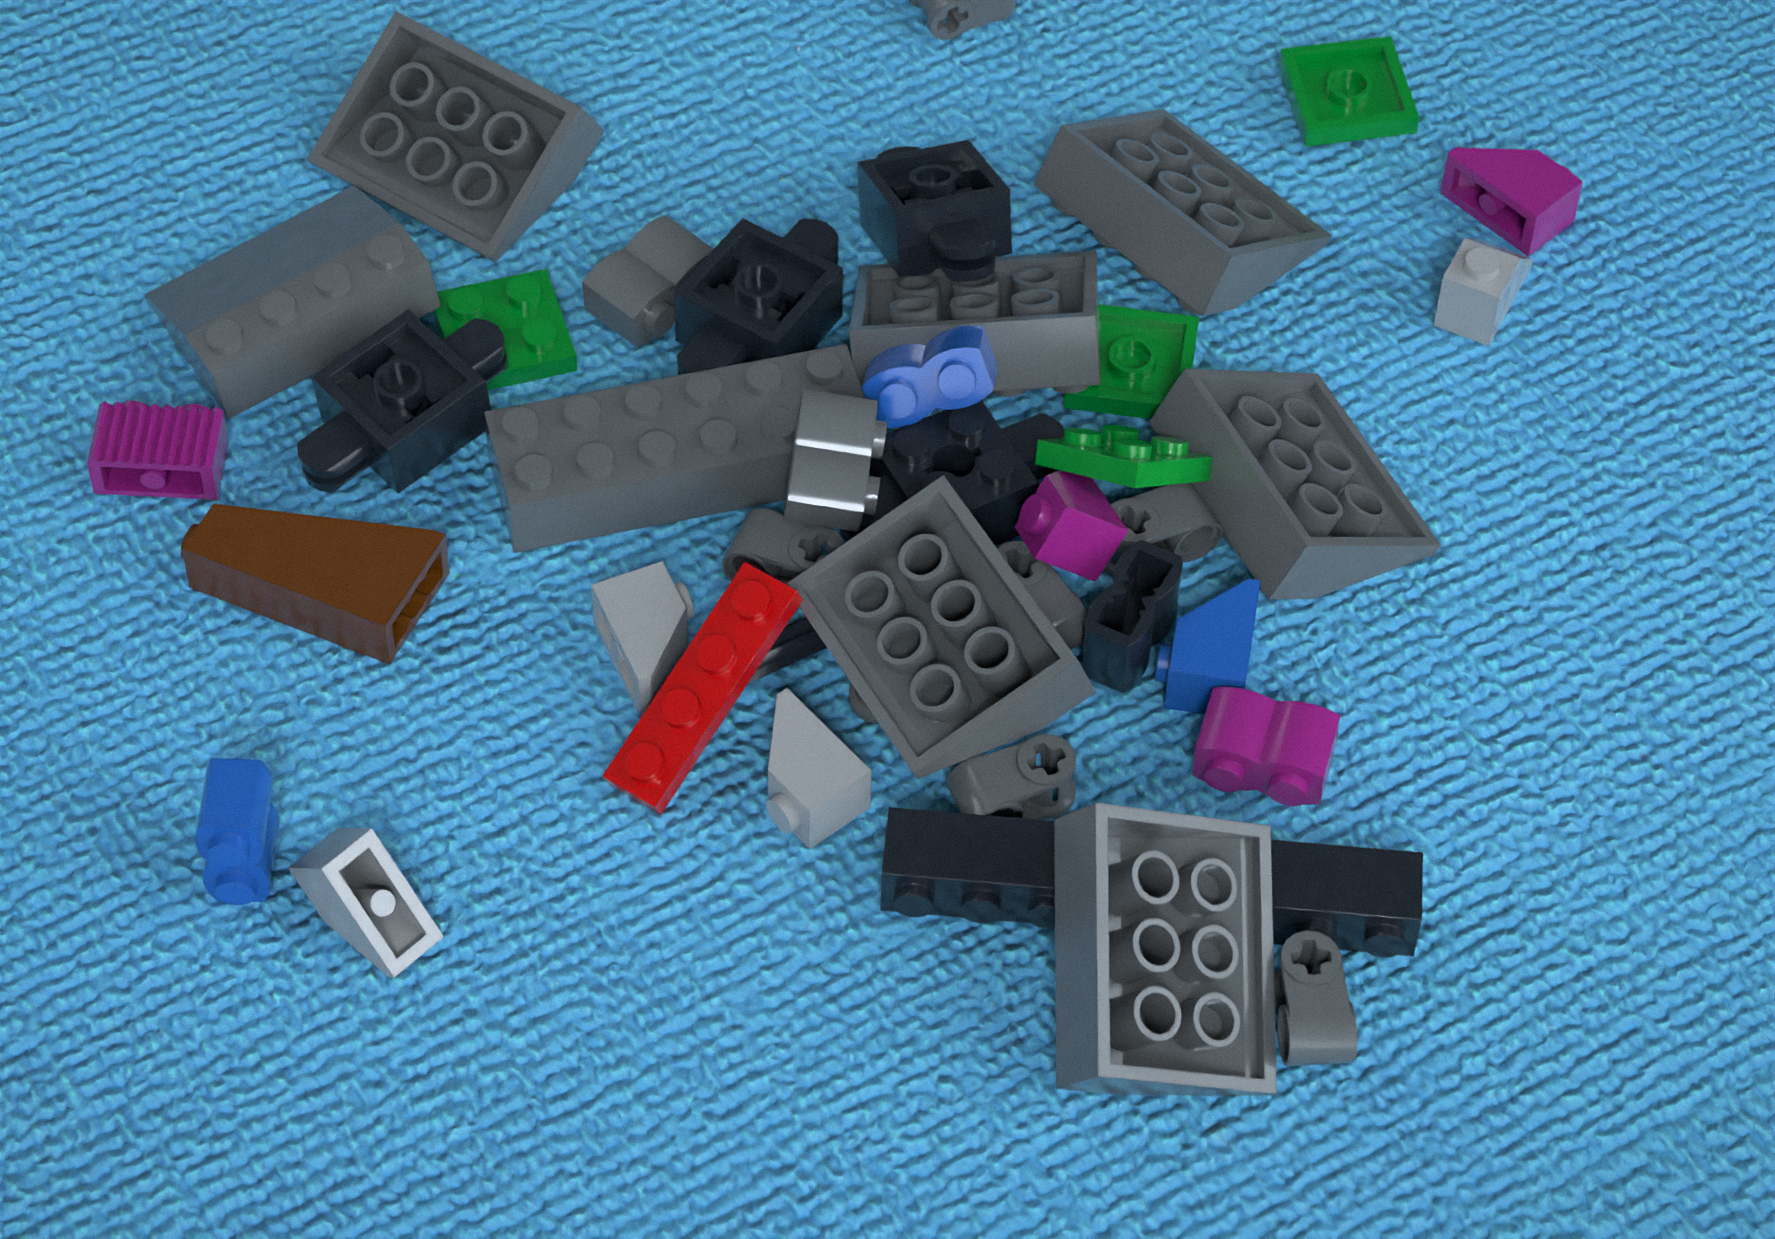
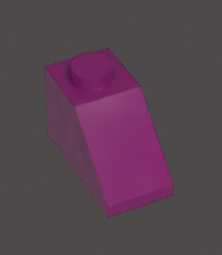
M1455 147L1447 154L1440 194L1529 257L1574 222L1583 181L1573 175L1569 169L1559 165L1539 150Z
M1061 470L1046 475L1036 493L1030 496L1023 504L1019 520L1014 526L1035 559L1094 582L1097 581L1128 532V529L1093 478Z

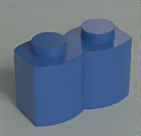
M977 325L957 326L936 335L926 345L903 344L879 353L867 365L862 389L866 399L878 401L876 420L886 421L887 428H900L922 420L935 408L945 410L960 409L983 400L994 390L998 365L984 327Z
M212 758L206 768L195 843L200 855L205 859L203 883L206 890L215 900L231 905L264 902L270 892L280 819L275 806L271 803L273 778L271 772L261 760Z

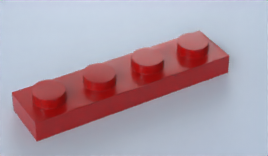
M746 562L743 563L602 775L609 785L660 815L663 813L799 607L802 598L798 591Z

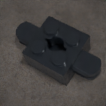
M969 140L924 149L910 146L894 147L877 155V158L857 162L860 225L899 277L905 275H930L940 268L951 281H977L994 273L997 256L1012 254L1010 189Z
M742 218L674 292L675 341L684 345L677 355L678 375L813 350L840 320L843 312V267L838 265L839 236L835 229L824 221L801 219L782 238Z
M408 309L313 375L311 380L324 424L297 444L302 472L308 484L318 491L332 493L370 467L399 494L486 431L484 412L491 410L486 384L508 369L509 366L504 336L499 327L488 320L476 318L444 340H441ZM418 410L417 412H415V413H413V414H410V413H409L410 411Z
M981 400L968 407L943 410L925 417L914 424L905 425L887 432L882 458L870 459L869 476L880 477L875 514L863 513L859 531L839 529L841 536L846 541H849L944 475L987 536L993 540L995 546L1016 538L1020 535L1014 526L1019 520L1023 504L1038 490V480L1046 477L1048 474L1060 471L1035 464L1037 442L1039 439L1063 438V425L1055 418L1040 413L1001 429Z

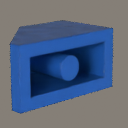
M1246 579L1177 619L1173 645L1160 643L1155 681L1167 683L1165 709L1205 714L1213 688L1234 687L1245 689L1261 580Z

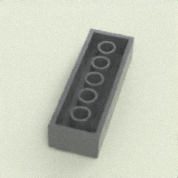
M847 344L485 411L488 459L513 553L785 501L802 390L808 389L865 398Z

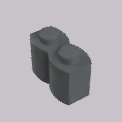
M667 215L661 216L644 226L624 249L611 253L588 273L582 281L584 309L635 347L647 343L653 337H662L671 329L675 322L674 292L713 251V248Z
M808 389L802 390L796 420L783 520L858 532L863 513L875 514L880 477L869 476L870 459L882 458L887 431V422L876 420L877 400Z

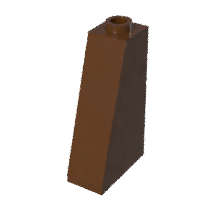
M213 504L200 524H193L188 529L181 545V557L184 559L189 588L389 665L450 574L446 534L436 530Z

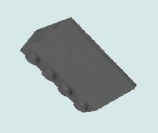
M395 11L306 160L312 165L352 186L355 185L366 194L496 263L573 184L603 135L604 130L581 106Z
M1165 109L1061 125L1034 183V186L1052 199L1051 203L1058 211L1065 215L1076 217L1093 231V237L1099 243L1121 252L1135 263L1134 267L1140 275L1162 284L1177 296V302L1181 307L1201 316L1238 308L1325 247L1332 236Z
M355 185L145 294L148 304L228 419L319 372L409 309L417 318H420L441 306L426 257L400 222Z
M1097 251L996 257L994 273L986 278L970 282L951 281L940 268L930 275H905L899 277L890 264L859 266L849 337L851 358L861 387L868 363L879 353L903 344L926 345L941 332L963 325H977L985 329L998 365L995 387L992 391L996 396L1014 397L1024 394L1028 389L1053 388L1054 391L1059 393H1077L1086 390L1089 385H1100L1101 358Z
M1184 369L1149 421L1158 436L1189 441L1188 451L1212 456L1210 480L1195 482L1193 485L1222 526L1223 535L1227 543L1236 550L1254 579L1261 580L1260 590L1266 594L1268 599H1315L1435 555L1441 547V544L1318 373Z
M944 475L786 583L787 586L798 591L802 598V602L799 605L800 609L917 779L1042 730L1096 693L1078 659Z
M1093 803L1054 819L1056 1089L1114 1095L1271 1096L1277 1094L1271 826L1103 803Z

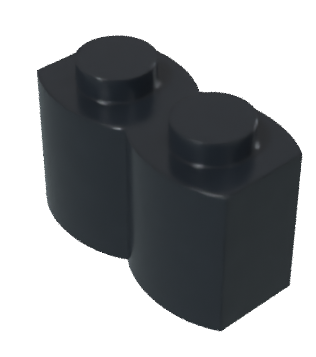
M1143 540L1131 545L1121 555L1114 570L1113 585L1103 590L1094 599L1086 615L1081 666L1090 680L1123 693L1132 688L1142 678L1149 664L1151 647L1159 643L1169 633L1176 619L1183 566L1182 556Z

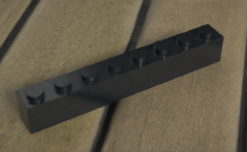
M889 807L882 865L880 911L898 912L908 917H923L926 915L961 917L976 923H989L995 920L1031 923L1040 928L1054 929V821ZM1271 840L1273 944L1284 945L1285 941L1295 933L1307 930L1320 932L1330 937L1337 944L1339 950L1367 952L1370 955L1382 958L1397 955L1414 956L1422 922L1423 852Z

